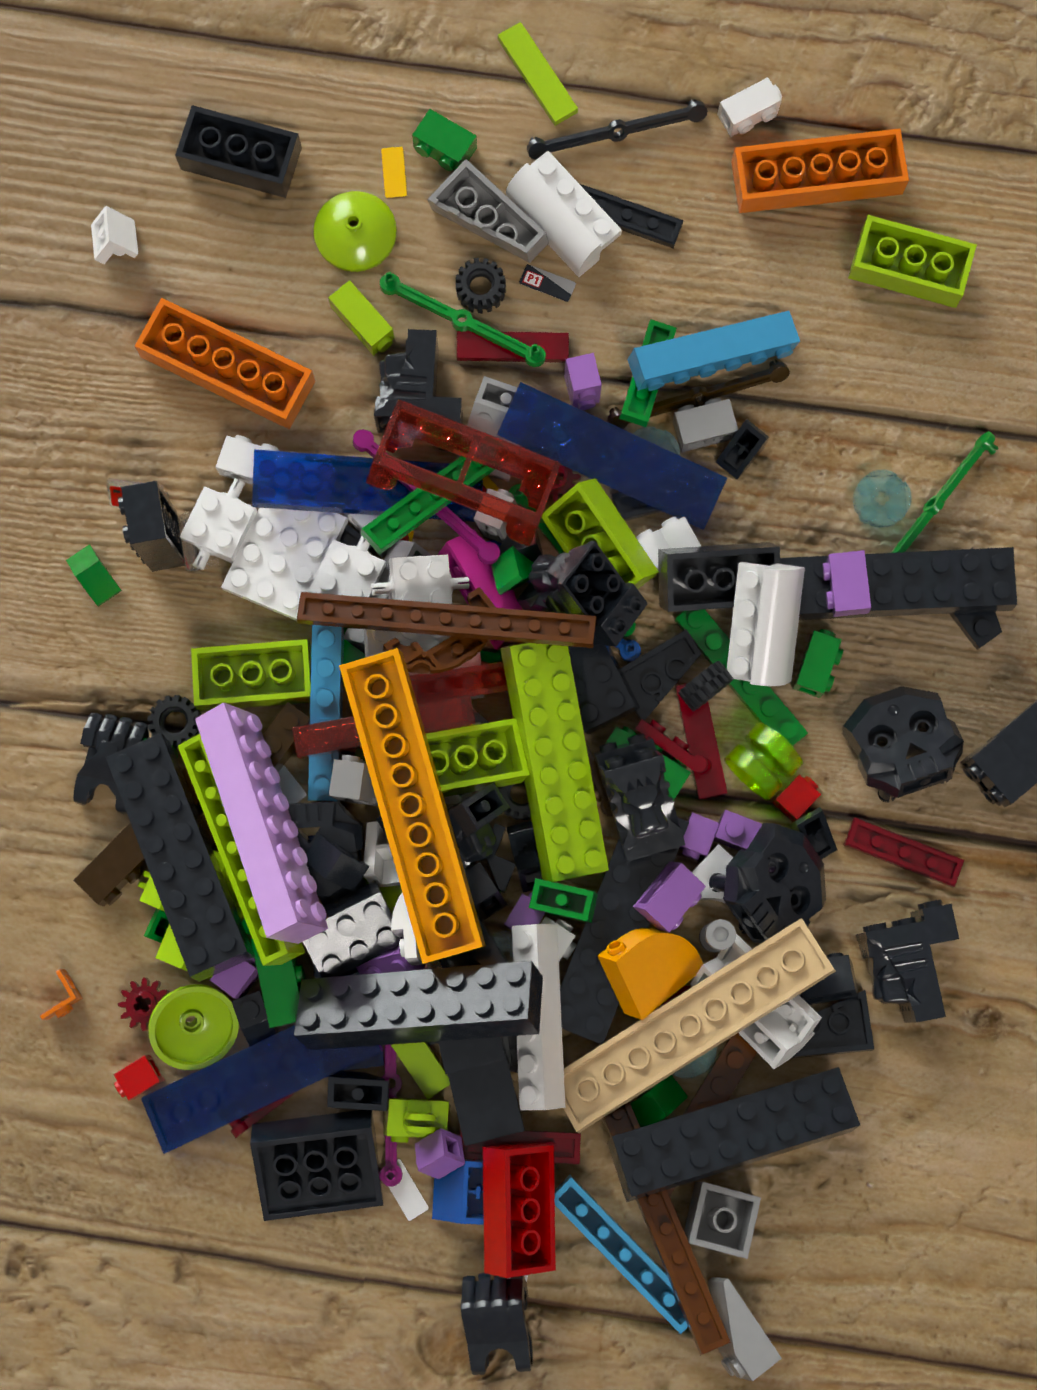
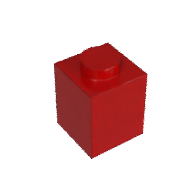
M799 774L772 803L792 822H795L821 794L817 791L818 785L808 776L803 778Z
M151 1055L142 1056L114 1074L117 1080L114 1082L116 1090L122 1098L126 1096L128 1100L136 1099L165 1081Z

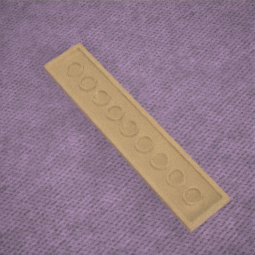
M801 918L655 1010L645 1019L636 1022L565 1067L566 1108L563 1109L576 1132L580 1133L836 972L804 920Z

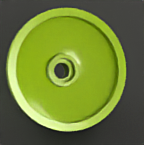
M350 191L331 198L323 205L315 219L314 239L320 254L328 263L341 270L360 272L376 267L389 256L396 242L397 227L392 211L381 199L366 192ZM351 221H357L358 225L352 227L349 225V223Z
M191 984L171 991L158 1002L150 1016L148 1036L155 1054L164 1063L177 1069L197 1070L218 1062L229 1052L237 1038L239 1022L232 1002L226 994L209 985ZM195 1016L192 1022H186L187 1017Z

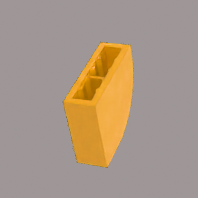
M656 928L632 930L619 939L610 942L606 949L598 955L624 1014L640 1020L645 1019L694 978L704 964L698 951L689 941L679 935Z

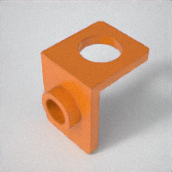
M59 969L56 973L70 997L40 1015L42 1020H49L54 1016H57L59 1019L74 1010L72 1005L83 999L65 969Z

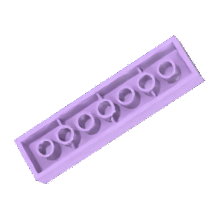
M222 703L195 718L266 938L299 944L328 929L325 920L326 911L316 894L317 885L309 873L306 864L308 861L307 855L300 847L297 838L298 829L291 820L288 811V800L282 794L279 785L280 776L272 765L270 759L271 750L264 741L261 732L262 723L255 714L227 703Z

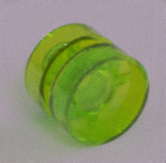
M758 722L745 735V740L752 751L737 744L724 758V761L740 781L758 796L769 801L783 786L775 772L786 778H791L803 765V760L786 738L764 723Z

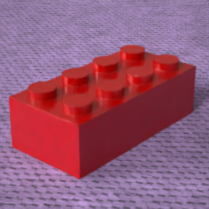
M525 1142L483 1147L484 1273L511 1278L556 1271L554 1145Z

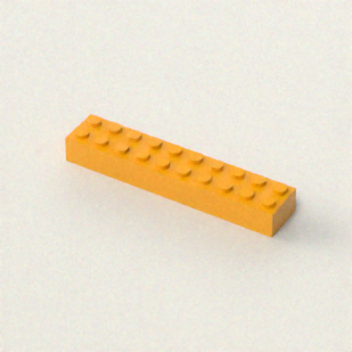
M396 648L339 665L422 964L486 946L403 652Z

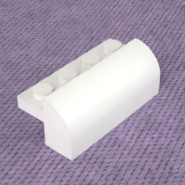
M549 151L531 165L526 163L507 186L506 196L546 232L549 241L548 245L578 277L600 260V252L622 233L621 228Z
M740 562L738 564L727 671L734 679L749 681L752 685L782 686L791 682L805 567L779 563L771 566Z
M736 934L733 945L721 950L716 958L703 964L690 985L692 987L749 952L752 948ZM797 995L740 1031L739 1034L775 1069L792 1058L805 1046L815 1034L813 1030L822 1017L805 1000Z

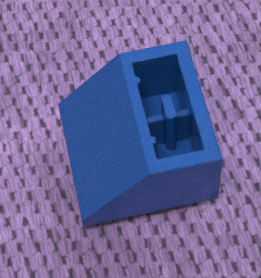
M465 1159V1164L440 1179L434 1178L432 1219L460 1224L484 1225L483 1160Z

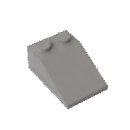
M712 1277L708 1280L709 1292L731 1342L718 1348L724 1358L721 1360V1363L730 1376L733 1377L735 1375L740 1379L754 1381L782 1358L728 1278Z

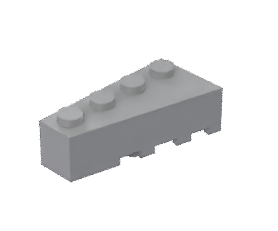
M467 159L427 199L434 212L529 263L549 243L546 232Z
M342 755V760L334 759L329 796L342 802L378 806L366 761H363L360 757Z

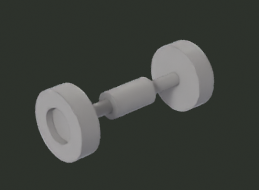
M718 919L705 925L699 934L701 946L709 952H719L733 945L736 939L734 926L729 921Z

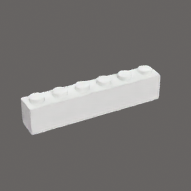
M557 924L512 926L513 962L532 961L543 976L539 1034L517 1036L520 1110L566 1108Z

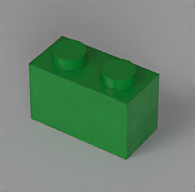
M432 109L428 110L412 134L413 147L416 152L423 157L428 158L430 156L447 171H455L465 159L469 161L477 149V136Z
M535 878L529 908L592 923L598 893Z

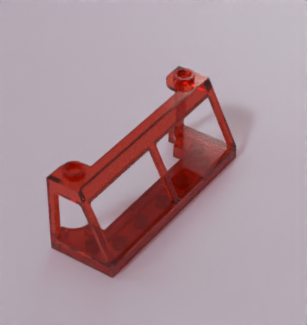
M398 399L372 462L366 483L388 490L393 488L398 480L507 522V535L516 542L530 546L561 463ZM415 438L463 456L466 460L458 480L454 481L385 454V452L395 453L399 448H412ZM473 460L521 479L522 483L519 491L527 496L528 506L535 508V512L465 485L463 482L471 461Z

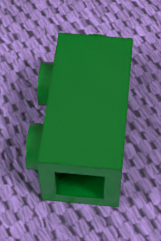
M819 629V632L814 630L810 635L793 686L794 690L820 698L825 691L830 692L835 676L830 675L833 665H839L844 649L839 648L842 639L836 638L835 633Z

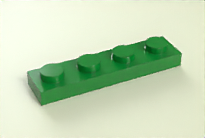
M650 319L642 346L674 339L677 328ZM632 375L619 419L646 427L658 389L649 391L648 388L638 390Z

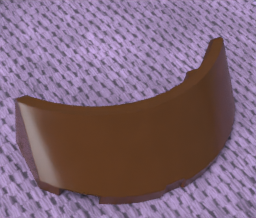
M480 587L467 595L469 606L496 608ZM451 636L425 652L417 641L410 643V646L400 644V641L395 637L383 644V652L398 648L403 652L408 672L433 674L452 670L471 660L483 649L488 639Z

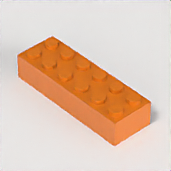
M900 128L735 147L731 161L739 213L903 195L909 182Z
M163 298L160 299L135 344V348L141 358L289 430L315 383L312 370Z

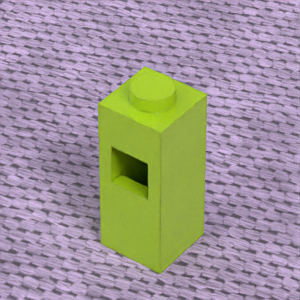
M350 280L328 297L332 310L373 356L379 351H386L393 344L395 339L393 328Z

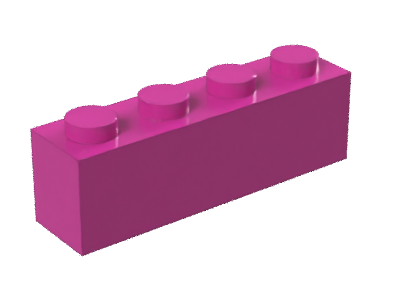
M461 536L445 543L438 555L448 554L449 572L452 578H469V582L458 583H469V589H459L466 602L467 595L480 587L496 608L523 610L517 602L514 590L502 595L498 593L491 564L481 562L478 558V551ZM490 640L495 650L512 643V641Z

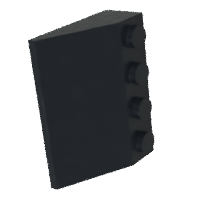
M356 1110L252 1124L250 1146L264 1221L383 1206L378 1149L372 1110Z

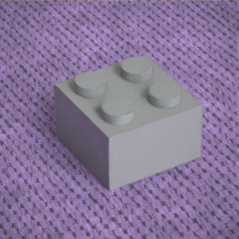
M695 1181L684 1229L689 1244L748 1259L761 1197Z

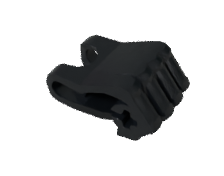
M90 713L83 728L80 742L84 747H88L84 766L77 774L73 800L76 804L84 806L89 803L94 797L97 786L104 784L110 788L116 797L115 809L117 812L127 814L105 757L143 741V739L150 738L147 724L136 722L133 726V720L130 718L121 717L118 723V717L115 715L106 714L103 720L101 714Z
M480 1273L478 1281L475 1276L463 1277L461 1316L467 1341L470 1368L473 1375H485L489 1366V1353L495 1349L507 1350L513 1356L518 1372L531 1371L533 1366V1344L531 1333L525 1321L524 1310L527 1308L529 1295L524 1276L511 1277L509 1279L494 1275L493 1280L492 1275Z

